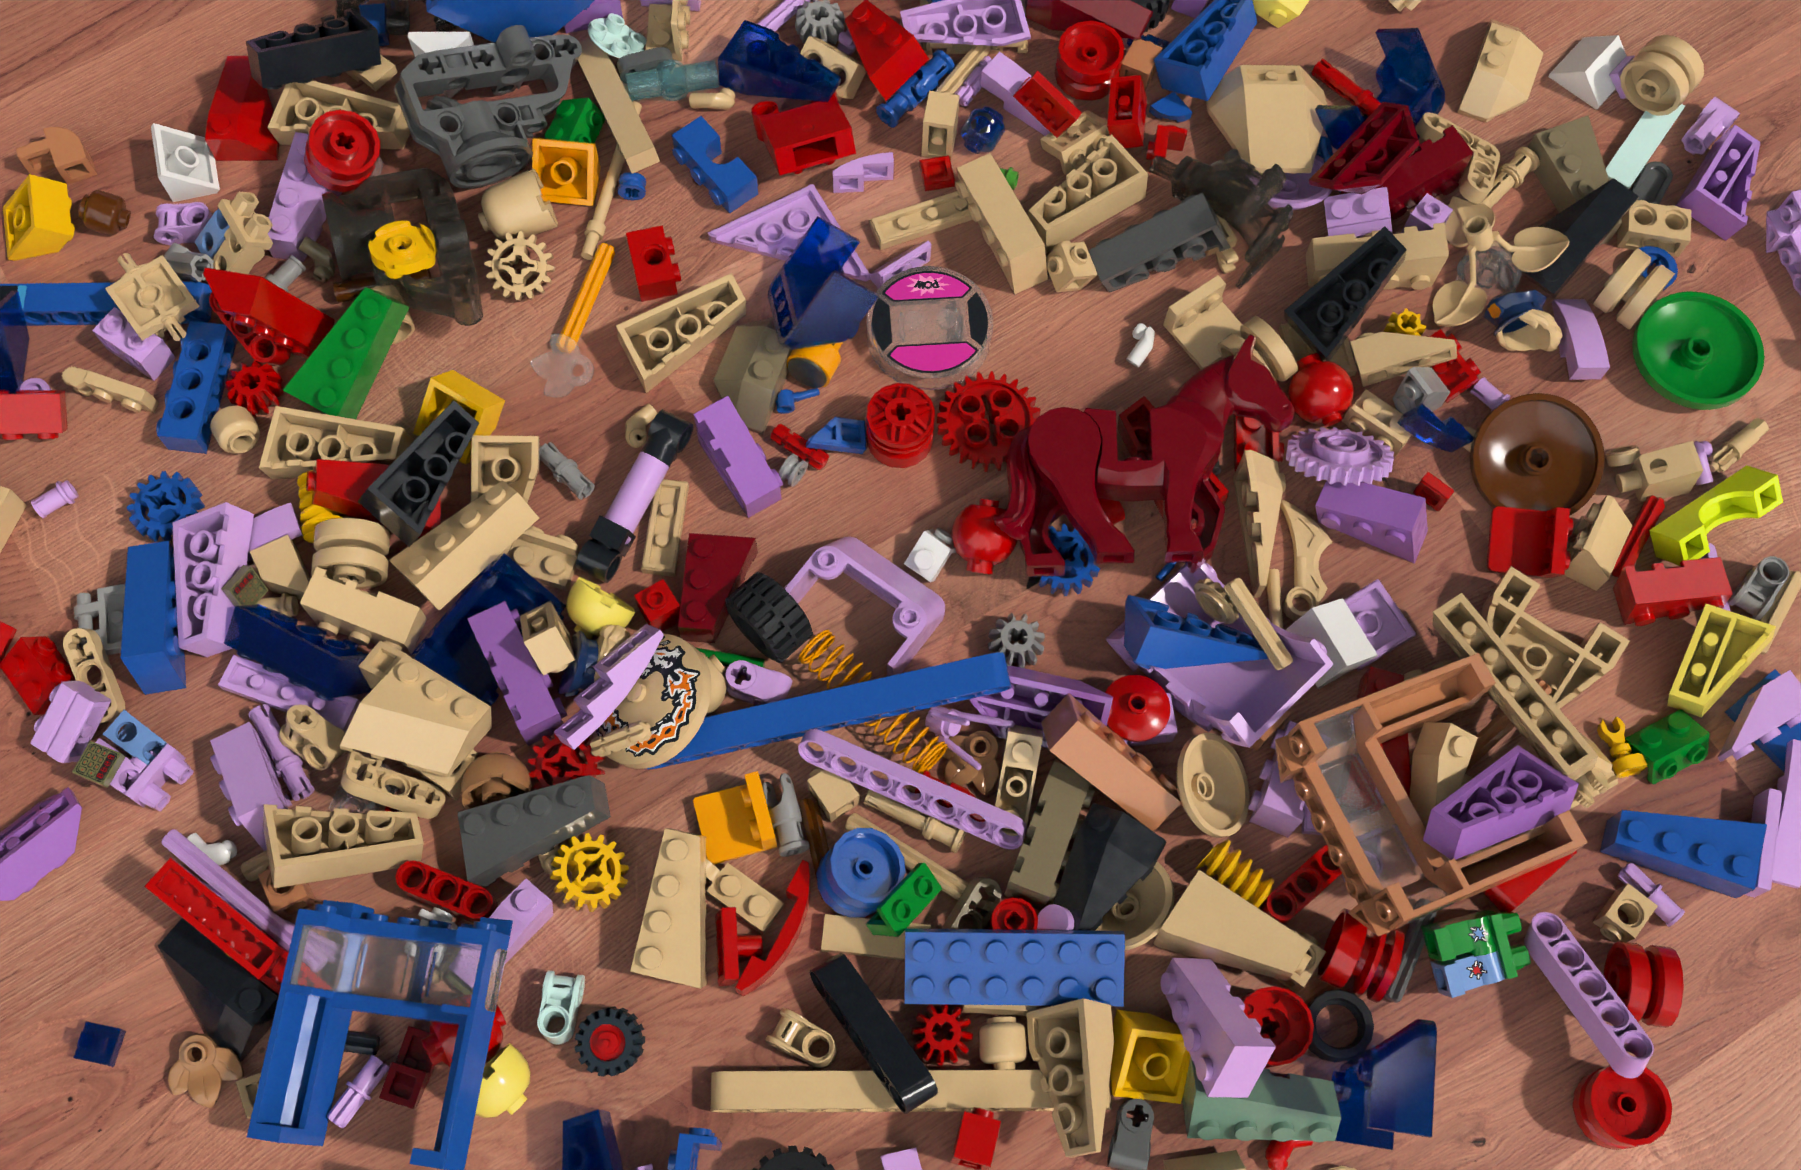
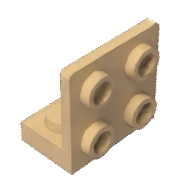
M673 0L672 5L649 4L646 50L666 47L670 49L674 61H682L683 49H688L689 34L686 31V24L690 25V6H687L688 0Z
M1219 275L1169 306L1163 324L1201 370L1222 359L1218 350V343L1230 334H1236L1241 337V322L1222 302L1226 283Z

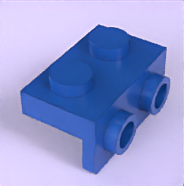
M690 1127L689 1134L679 1133L677 1150L670 1151L668 1170H697L699 1149L721 1151V1141L718 1137H714L715 1133H712V1130Z

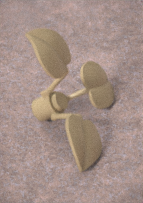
M1453 196L1448 205L1453 211L1445 224L1447 242L1455 247H1464L1469 244L1467 249L1469 251L1470 282L1467 285L1463 281H1452L1437 291L1432 306L1435 324L1447 327L1462 325L1476 318L1484 309L1487 295L1483 289L1474 288L1476 285V251H1486L1492 246L1493 241H1497L1508 252H1514L1512 262L1517 269L1524 272H1538L1552 265L1566 250L1570 242L1568 237L1553 229L1530 227L1518 232L1514 237L1515 246L1510 245L1500 236L1498 231H1492L1495 215L1490 207L1482 203L1476 204Z

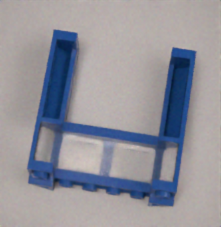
M323 900V904H315L314 910L298 909L246 1138L288 1144L324 1145L329 1122L327 1114L332 1108L352 1011L456 1024L459 1027L434 1149L413 1148L410 1164L443 1170H465L513 921L480 917V922L474 921V925L461 924V927L458 926L457 930L451 929V923L429 920L428 926H419L420 920L408 917H398L397 923L388 922L389 916L374 914L373 908L348 902Z

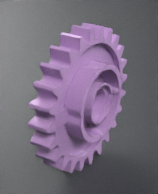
M1320 427V431L1310 428L1308 433L1299 431L1298 435H1292L1291 440H1288L1286 460L1289 461V466L1295 467L1296 472H1305V477L1316 476V481L1327 480L1329 484L1341 482L1343 486H1346L1347 483L1360 486V482L1372 484L1373 480L1381 482L1382 477L1388 478L1389 472H1392L1394 452L1390 451V446L1383 445V440H1374L1373 435L1363 436L1362 432L1355 433L1350 431V429L1338 430L1336 427L1327 430Z

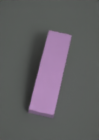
M645 624L593 666L600 678L574 698V701L581 710L554 731L563 744L575 750L604 723L624 700L648 666L664 634L660 629Z
M1793 739L1787 743L1784 775L1778 778L1777 790L1782 791V801L1772 882L1797 889L1801 886V741Z

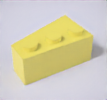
M1705 604L1670 690L1667 706L1678 710L1681 709L1686 713L1702 718L1771 642L1776 626Z

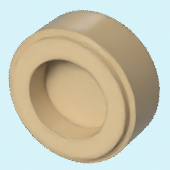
M1636 445L1618 447L1609 450L1605 454L1609 467L1634 463L1637 457L1641 455L1640 449Z

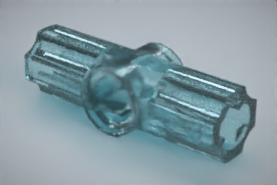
M667 60L660 63L657 69L626 73L631 101L659 96L668 101H677L686 97L688 92L719 87L715 60L685 65L678 60Z

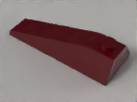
M1027 0L1026 18L1052 31H1066L1068 27L1078 22L1091 20L1105 23L1114 28L1121 38L1140 40L1153 14V11L1131 0Z

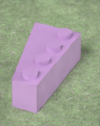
M225 502L172 522L179 648L205 657L235 648L240 612H238L221 588L243 565H247L254 518L253 513Z
M1172 958L1166 972L1161 977V990L1166 995L1172 1010L1173 1019L1178 1024L1184 1039V1046L1190 1053L1196 1068V1075L1202 1082L1207 1097L1248 1098L1276 1046L1271 1039L1262 1038L1260 1035L1262 1027L1256 1019L1246 1016L1243 1012L1245 1004L1240 997H1232L1230 994L1231 985L1211 959Z

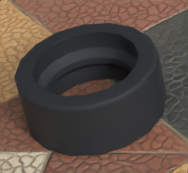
M1338 989L1325 991L1308 1003L1307 1007L1311 1011L1314 1023L1313 1038L1308 1047L1312 1053L1323 1060L1335 1063L1348 1061L1365 1051L1372 1040L1374 1023L1372 1014L1363 1000L1351 992ZM1337 1004L1344 1006L1352 1012L1357 1021V1036L1346 1047L1337 1048L1329 1046L1322 1041L1317 1033V1015L1321 1009L1328 1005Z

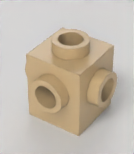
M1069 240L1062 241L1053 247V251L1046 257L1047 270L1056 292L1081 290L1098 275L1085 242L1071 243Z

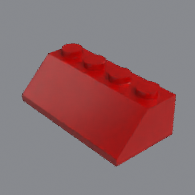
M206 267L204 269L203 275L222 311L235 317V323L254 328L253 332L255 334L273 338V343L276 345L292 348L291 353L297 356L309 358L333 328L335 321L333 318L261 276Z

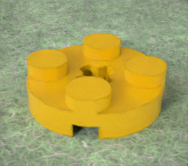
M403 220L381 226L375 231L376 237L372 241L370 240L368 244L371 260L378 269L385 271V275L391 279L401 278L403 275L433 267L436 262L437 248L434 234L427 226L420 224L421 228L411 226L410 221ZM404 246L406 249H398V247Z

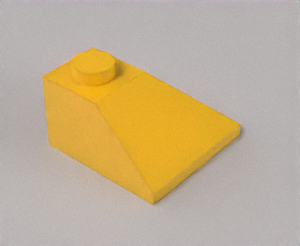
M1117 1009L1113 1022L1114 1046L1110 1071L1111 1092L1113 1096L1181 1104L1187 1079L1190 1053L1184 1046V1039L1178 1025L1150 1013Z

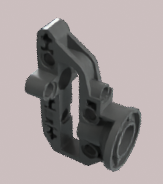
M515 25L503 30L495 43L436 50L418 55L401 71L400 81L396 83L394 92L413 140L441 157L449 181L455 187L460 188L483 187L498 183L515 175L531 161L533 152L527 138H533L532 133L539 132L547 126L545 116L551 114L558 107L560 99L566 94L570 73L581 55L582 46L571 35H547L530 38L525 26ZM538 79L544 81L548 93L489 102L483 100L472 101L456 107L424 111L418 97L443 94L444 90L464 87L466 90L491 87L494 95H504L514 91L516 88L520 89L524 81Z

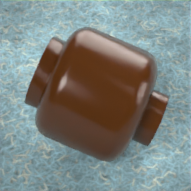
M95 190L90 195L85 194L79 208V218L83 219L86 228L107 235L117 234L120 228L126 229L131 217V211L126 210L125 200L121 196L101 190Z

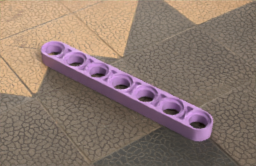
M811 729L804 734L798 746L800 756L808 763L1005 849H1017L1023 843L1027 826L1018 816L818 729ZM808 743H817L824 751H816ZM840 757H848L852 759L856 765H848L844 763ZM872 771H880L884 773L888 777V779H880L876 777ZM905 785H912L918 788L921 793H912L905 788ZM937 800H947L953 805V807H944L937 802ZM969 814H978L985 819V821H975L969 816ZM1002 828L1013 829L1018 835H1007L1002 831Z

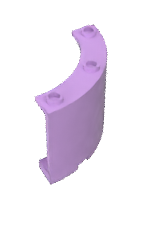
M1187 562L1148 598L1149 600L1169 605L1167 612L1185 618L1189 612L1197 615L1200 620L1208 623L1212 628H1215L1217 624H1222L1253 635L1240 614H1238L1239 618L1233 624H1225L1211 618L1198 604L1194 585L1200 579L1209 578L1214 583H1220L1222 588L1225 586L1217 578V573L1213 567L1206 562L1194 573H1190ZM1125 621L1106 638V641L1133 672L1139 668L1148 678L1157 682L1166 693L1171 694L1172 705L1175 710L1208 732L1212 728L1223 732L1221 734L1223 740L1248 748L1334 665L1327 656L1326 647L1315 638L1288 632L1271 622L1270 624L1293 658V662L1282 670H1276L1269 659L1170 669L1152 666L1150 669L1136 665L1124 647Z

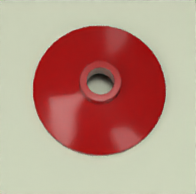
M1128 675L1114 681L1105 691L1106 694L1113 696L1107 727L1122 739L1132 742L1147 741L1159 735L1167 725L1170 717L1169 698L1164 689L1154 680L1141 675ZM1133 700H1140L1144 707L1142 709H1135L1131 702Z

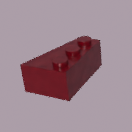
M689 533L678 622L680 637L683 640L704 643L716 642L729 615L725 599L744 583L747 571L758 554L756 538Z

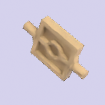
M129 253L123 254L129 264L120 255L117 261L126 273L120 280L105 289L140 339L143 341L165 328L175 341L181 340L175 330L179 332L182 338H185L187 333L181 327L178 320L198 308L199 305L164 256L161 255L149 263L137 266Z

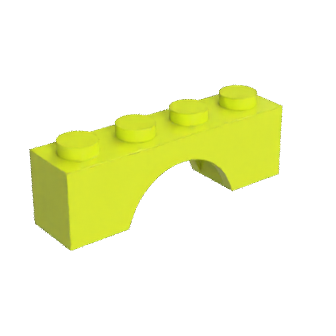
M1746 465L1650 529L1655 556L1680 566L1681 561L1700 559L1710 552L1707 534L1713 528L1735 519H1759L1783 503L1778 475Z

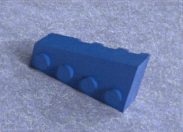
M169 541L130 546L127 552L120 658L145 695L186 688L184 649L178 646L174 549Z
M1621 810L1607 820L1600 852L1724 895L1738 898L1755 890L1767 824Z

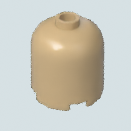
M535 169L527 170L486 189L482 195L481 205L483 212L478 214L480 222L485 231L491 230L494 236L502 242L507 241L506 233L508 232L516 239L519 231H523L526 239L532 234L537 235L558 227L550 200L544 202L540 189L544 188Z

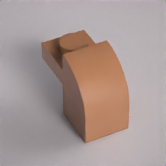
M63 127L44 128L43 131L46 139L16 148L19 160L31 175L56 168L67 185L98 175L93 159L79 137L71 130Z

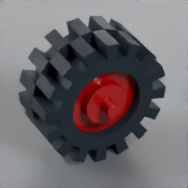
M608 1007L591 1013L585 1021L581 1022L579 1025L580 1031L575 1035V1040H578L575 1052L580 1053L581 1058L578 1059L580 1063H585L588 1066L586 1070L591 1073L594 1071L598 1072V1076L610 1075L611 1077L628 1070L638 1061V1057L642 1055L644 1050L642 1045L645 1043V1036H642L641 1031L644 1028L642 1024L639 1025L636 1020L638 1018L634 1014L630 1015L627 1013L628 1010L624 1008Z

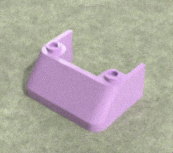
M843 537L817 549L785 587V590L799 603L819 578L831 580L844 572L896 609L893 614V627L897 633L906 638V641L887 663V676L901 674L942 622L945 615L943 599L857 538Z

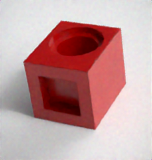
M664 579L634 595L638 610L648 625L658 628L663 632L679 622L680 604Z

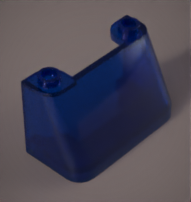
M503 553L473 580L409 656L484 703L492 706L499 697V694L495 692L498 688V683L467 618L504 601L510 611L517 609L520 616L551 601L559 617L563 620L564 616L561 613L566 608V605Z

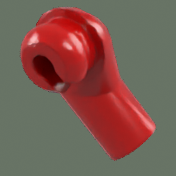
M1271 1140L1265 1151L1268 1167L1271 1170H1285L1288 1166L1287 1160L1293 1148L1312 1146L1313 1141L1289 1140L1280 1142Z

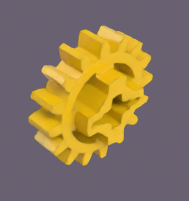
M585 833L582 842L575 836L571 837L569 847L562 844L557 851L561 857H554L551 862L552 866L558 868L550 874V879L559 881L553 889L554 893L563 891L566 894L562 901L564 904L568 903L571 899L576 901L575 910L579 911L583 904H587L589 912H594L598 902L604 909L610 905V898L617 900L622 894L618 888H624L628 882L627 879L621 877V875L626 874L629 870L628 865H620V861L625 856V853H614L615 841L609 843L608 846L603 844L604 835L600 834L596 841H592L590 834ZM583 851H592L597 854H585ZM606 862L610 865L612 876L607 872ZM594 864H598L594 874L581 881L585 875L584 872L592 868ZM567 869L572 872V883L568 879ZM593 890L597 894H586L582 891Z

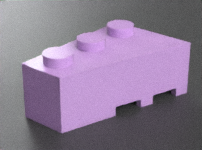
M247 722L210 740L215 753L210 756V759L217 773L223 776L224 780L219 781V785L227 800L232 801L233 805L228 807L232 820L237 826L243 824L261 848L266 851L267 847L263 830V804L277 805V809H289L288 807L292 806V803L287 794L283 795L277 779L279 777L274 771L275 765L260 735L252 724Z

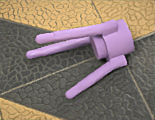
M941 706L932 707L925 720V726H929L928 731L935 733V736L939 735L937 742L945 741V744L948 745L951 751L976 770L981 769V764L951 741L949 737L957 735L961 725L969 726L970 721L1010 728L1015 725L1013 721L965 713L956 709L949 710Z

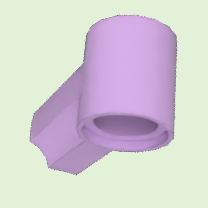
M1714 97L1700 113L1695 124L1690 127L1681 139L1684 143V149L1693 155H1703L1719 135L1722 136L1726 133L1740 113L1717 97Z

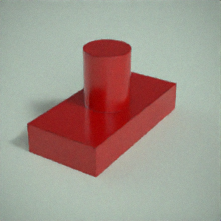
M722 907L715 914L718 986H732L739 980L738 957H751L752 955L761 957L763 942L761 935H737L736 907Z

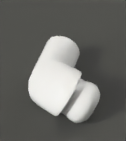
M197 833L187 837L190 842L218 865L228 863L237 854V847L230 840H224L222 843L207 844Z

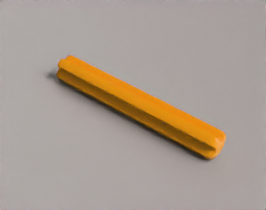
M606 243L598 245L557 340L556 346L561 352L571 354L576 347L615 256L612 245H607Z

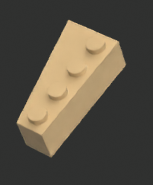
M1445 222L1433 224L1432 230L1418 231L1417 226L1404 227V233L1393 234L1407 249L1403 263L1383 289L1412 287L1413 289L1421 290L1432 287L1449 256ZM1380 230L1371 231V233L1366 234L1362 238H1356L1354 233L1312 238L1305 254L1308 287H1313Z
M263 804V830L273 887L280 888L396 869L405 862L412 860L421 862L424 843L417 813L369 810L367 814L350 813L348 812L349 809L334 808V812L311 811V807L296 806V810L277 809V805Z
M665 828L630 972L700 989L707 985L705 939L706 836Z

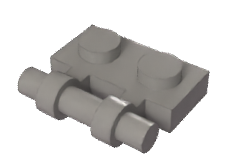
M125 584L98 588V601L91 602V594L89 593L76 595L77 605L73 610L74 619L78 620V628L93 630L92 620L99 616V629L94 631L100 636L107 655L121 653ZM81 638V642L77 644V648L83 649V645L87 643V639ZM88 656L89 659L83 660H92L94 656Z

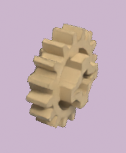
M519 231L516 239L509 232L506 233L507 241L504 243L496 239L495 243L498 249L496 251L488 249L487 251L493 257L492 261L484 262L485 266L492 268V272H489L486 277L489 280H497L493 288L497 291L504 287L503 296L508 298L512 293H515L517 301H521L523 294H526L530 300L534 299L533 291L536 289L543 294L545 291L541 286L542 283H552V280L547 276V272L555 271L554 266L547 264V261L554 258L551 253H543L547 245L544 242L536 245L537 237L533 234L526 240L523 231ZM513 247V252L507 258H501L508 249ZM527 247L533 249L538 254L540 261L531 260L528 257ZM519 259H522L526 265L530 266L523 268L521 274H518L514 268L510 267L513 264H518ZM500 271L507 272L512 276V286L503 280ZM532 275H539L532 284L526 286L527 280Z

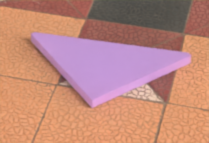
M813 184L708 232L709 240L714 243L862 281L870 280V273Z

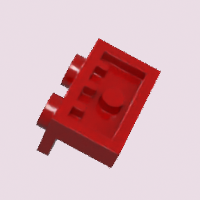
M1038 70L1031 77H1028L1013 95L1056 138L1077 121L1082 114Z
M1439 329L1430 337L1455 340L1457 345L1456 359L1430 366L1450 391L1445 400L1448 403L1472 385L1475 386L1479 381L1477 376L1481 371L1471 358L1465 361L1458 351L1462 349V346L1452 333L1446 336Z
M1234 415V470L1236 471L1245 450H1253L1277 462H1282L1284 458V443L1279 442V433L1282 431L1273 432L1254 418Z

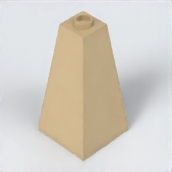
M1198 870L1160 928L1153 943L1161 949L1200 959H1211L1215 963L1288 981L1294 972L1301 975L1312 958L1306 954L1312 945L1311 942L1201 870Z

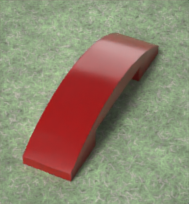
M802 859L786 890L787 898L796 903L768 957L763 961L753 955L751 956L735 987L737 994L744 997L762 985L781 966L795 945L802 930L809 906L811 888L809 862Z

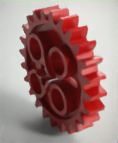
M993 371L990 372L988 379H984L982 374L977 372L976 381H972L968 376H965L964 386L955 382L953 384V392H945V401H940L939 411L941 413H937V423L940 424L938 425L937 433L938 435H944L942 437V446L951 445L949 450L950 456L960 453V464L969 459L972 461L971 469L973 470L977 467L978 463H982L985 472H988L990 464H995L996 469L1001 471L1002 462L1007 463V452L1015 435L1019 431L1033 425L1040 416L1041 409L1034 407L1036 397L1026 398L1029 388L1024 387L1018 390V379L1013 380L1009 384L1006 382V374H1003L1000 380H996ZM982 397L987 399L989 421L991 424H994L993 437L997 446H993L991 443L989 422L984 418L985 405ZM1005 402L1008 406L998 407L994 403ZM972 407L977 411L968 413L963 408ZM1011 430L1015 435L1006 436L1001 431ZM973 435L981 436L984 440L976 442L971 440L969 437Z

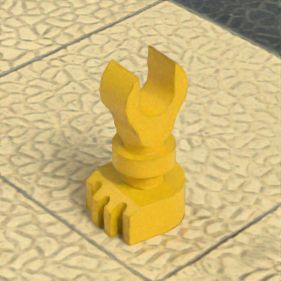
M1618 717L1614 718L1612 724L1616 733H1612L1607 729L1604 720H1602L1598 725L1597 732L1599 737L1611 747L1609 750L1611 757L1616 758L1612 762V768L1616 777L1625 778L1644 771L1648 766L1643 754H1630L1632 751L1630 744L1625 743V724Z

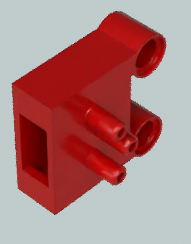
M822 84L812 88L809 92L811 104L779 112L776 102L766 100L756 103L751 108L757 138L765 143L779 176L791 172L800 174L805 168L822 163L831 165L836 159L856 154L852 127L838 103L836 88L833 85Z

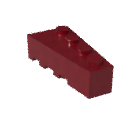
M1453 125L1443 130L1444 136L1433 143L1429 138L1421 143L1417 151L1407 158L1382 185L1376 187H1387L1390 214L1393 220L1404 215L1407 210L1417 206L1426 193L1433 197L1440 194L1445 196L1452 193L1459 186L1458 182L1473 155V151ZM1341 191L1340 195H1341V194H1347V193H1350V192Z

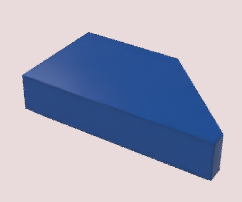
M834 417L820 431L809 438L806 442V448L863 454L866 451L865 421Z

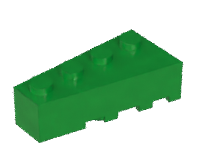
M365 287L285 386L283 391L327 415L356 419L408 312L409 306L382 292Z

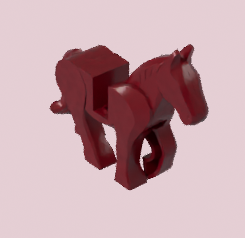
M1250 334L1236 354L1212 363L1193 375L1175 392L1166 405L1150 410L1146 433L1147 460L1141 457H1129L1124 459V461H1118L1115 410L1085 408L1084 412L1079 409L1069 407L1050 409L1039 416L1033 425L1019 431L1015 435L1007 452L1009 502L1006 510L1001 515L994 516L993 520L1001 531L1015 540H1020V547L1025 556L1027 576L1065 575V561L1048 536L1052 523L1064 513L1069 522L1088 544L1096 564L1134 563L1135 550L1125 535L1106 516L1098 498L1130 502L1163 500L1164 541L1166 548L1164 563L1188 562L1190 573H1194L1212 557L1222 527L1225 507L1208 479L1215 464L1218 462L1221 445L1224 440V430L1229 416L1236 415L1254 418L1260 421L1267 429L1273 432H1280L1291 425L1295 413L1291 401L1282 391L1269 368L1253 355L1256 342L1255 336ZM1191 516L1196 520L1197 527L1195 529L1192 527Z

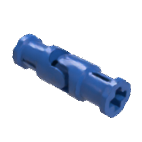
M938 49L933 52L931 60L914 73L887 102L880 103L876 107V113L881 121L889 127H896L899 119L907 111L910 112L915 109L927 96V93L933 91L938 86V81L944 75L952 72L955 64L951 57L943 50Z

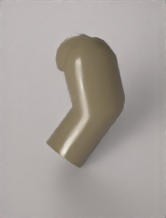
M306 236L298 249L314 259L316 269L313 272V276L317 281L325 283L335 273L332 254L328 249Z

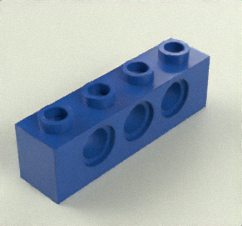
M189 321L185 338L181 337L182 349L180 357L173 365L174 378L171 389L166 391L165 410L163 417L157 422L156 431L157 436L168 450L207 454L212 436L210 428L211 419L219 410L237 339L225 324ZM199 384L196 388L191 389L194 385ZM191 413L188 417L183 418L186 414Z

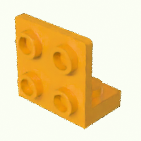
M758 771L745 774L746 784L693 799L701 835L706 836L707 859L712 864L777 848L776 837Z

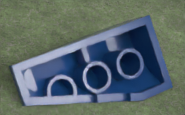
M1127 596L1125 603L1124 647L1132 657V661L1140 667L1150 669L1154 666L1170 669L1268 659L1255 637L1251 634L1222 624H1217L1215 628H1212L1208 623L1200 620L1197 615L1188 612L1184 618L1167 612L1169 605L1136 596Z

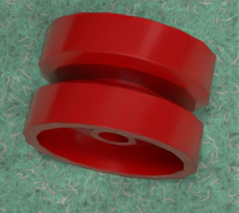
M1097 21L1078 22L1068 27L1060 37L1054 73L1057 84L1064 93L1075 99L1085 101L1098 100L1109 95L1111 78L1119 77L1125 48L1121 36L1114 28Z
M340 109L321 115L310 128L305 146L304 162L308 173L318 184L332 191L348 192L359 189L370 179L379 157L380 140L377 131L366 118L355 112Z
M1618 941L1614 943L1606 958L1604 978L1637 1022L1641 1019L1648 1026L1664 1028L1672 1026L1679 1015L1684 990L1683 970L1676 950L1671 947L1650 945L1644 949L1638 943Z
M1608 1065L1604 1068L1596 1069L1583 1077L1574 1091L1572 1107L1576 1122L1585 1136L1601 1147L1621 1150L1651 1144L1663 1136L1671 1122L1672 1102L1669 1091L1659 1076L1647 1067H1645L1640 1076L1625 1078L1617 1074Z

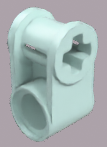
M550 970L546 972L537 1026L549 1043L560 1045L572 1038L578 1010L583 999L585 975L578 974L575 978L555 975V972ZM556 1017L565 1018V1025L561 1031L557 1033L548 1032V1024L552 1019Z

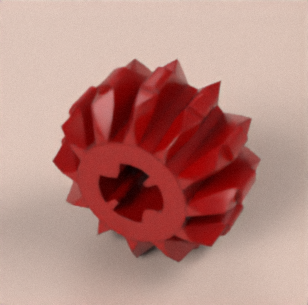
M254 360L250 367L241 362L242 370L239 372L231 371L233 379L225 382L226 388L229 391L227 397L231 404L245 407L254 417H256L259 410L269 414L268 407L270 405L279 406L277 397L284 395L283 387L281 386L283 380L268 363L261 365L260 362Z
M941 1004L939 1014H937L933 1005H928L927 1013L930 1019L922 1014L916 1016V1021L924 1028H912L911 1035L922 1037L923 1039L914 1043L913 1047L916 1051L925 1047L928 1048L923 1056L925 1062H928L934 1053L938 1055L936 1060L937 1066L942 1067L944 1055H948L952 1064L958 1062L954 1050L967 1055L969 1048L961 1041H972L973 1033L961 1031L967 1028L971 1021L969 1018L957 1021L962 1011L959 1007H956L952 1015L947 1014L948 1005ZM944 1026L949 1029L948 1037H952V1039L949 1041L944 1038L941 1042L936 1041V1032L932 1031L935 1028L942 1030Z

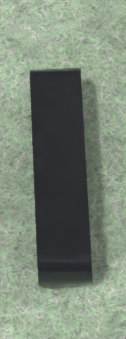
M839 953L810 970V977L815 988L904 1114L909 1113L938 1094V1088L933 1077L845 954Z

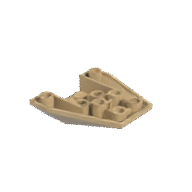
M1239 65L1225 75L1210 99L1206 101L1207 111L1250 173L1261 174L1311 173L1328 113L1324 90L1301 66Z

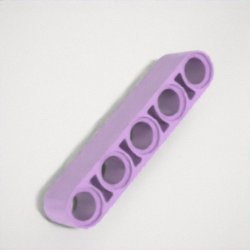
M1549 912L1536 914L1524 938V945L1529 954L1612 1069L1625 1078L1640 1076L1654 1052V1045L1651 1039L1563 921L1557 915ZM1627 1052L1634 1054L1636 1057L1629 1055Z

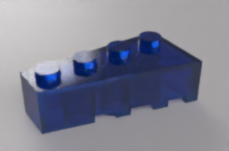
M260 604L235 606L224 644L237 650L236 654L238 656L258 661L263 664V669L288 677V682L293 685L309 688L314 691L316 697L322 700L333 701L338 697L371 692L372 689L358 667L368 654L357 651V643L347 639L342 642L336 639L325 638L327 631L306 625L297 626V619Z

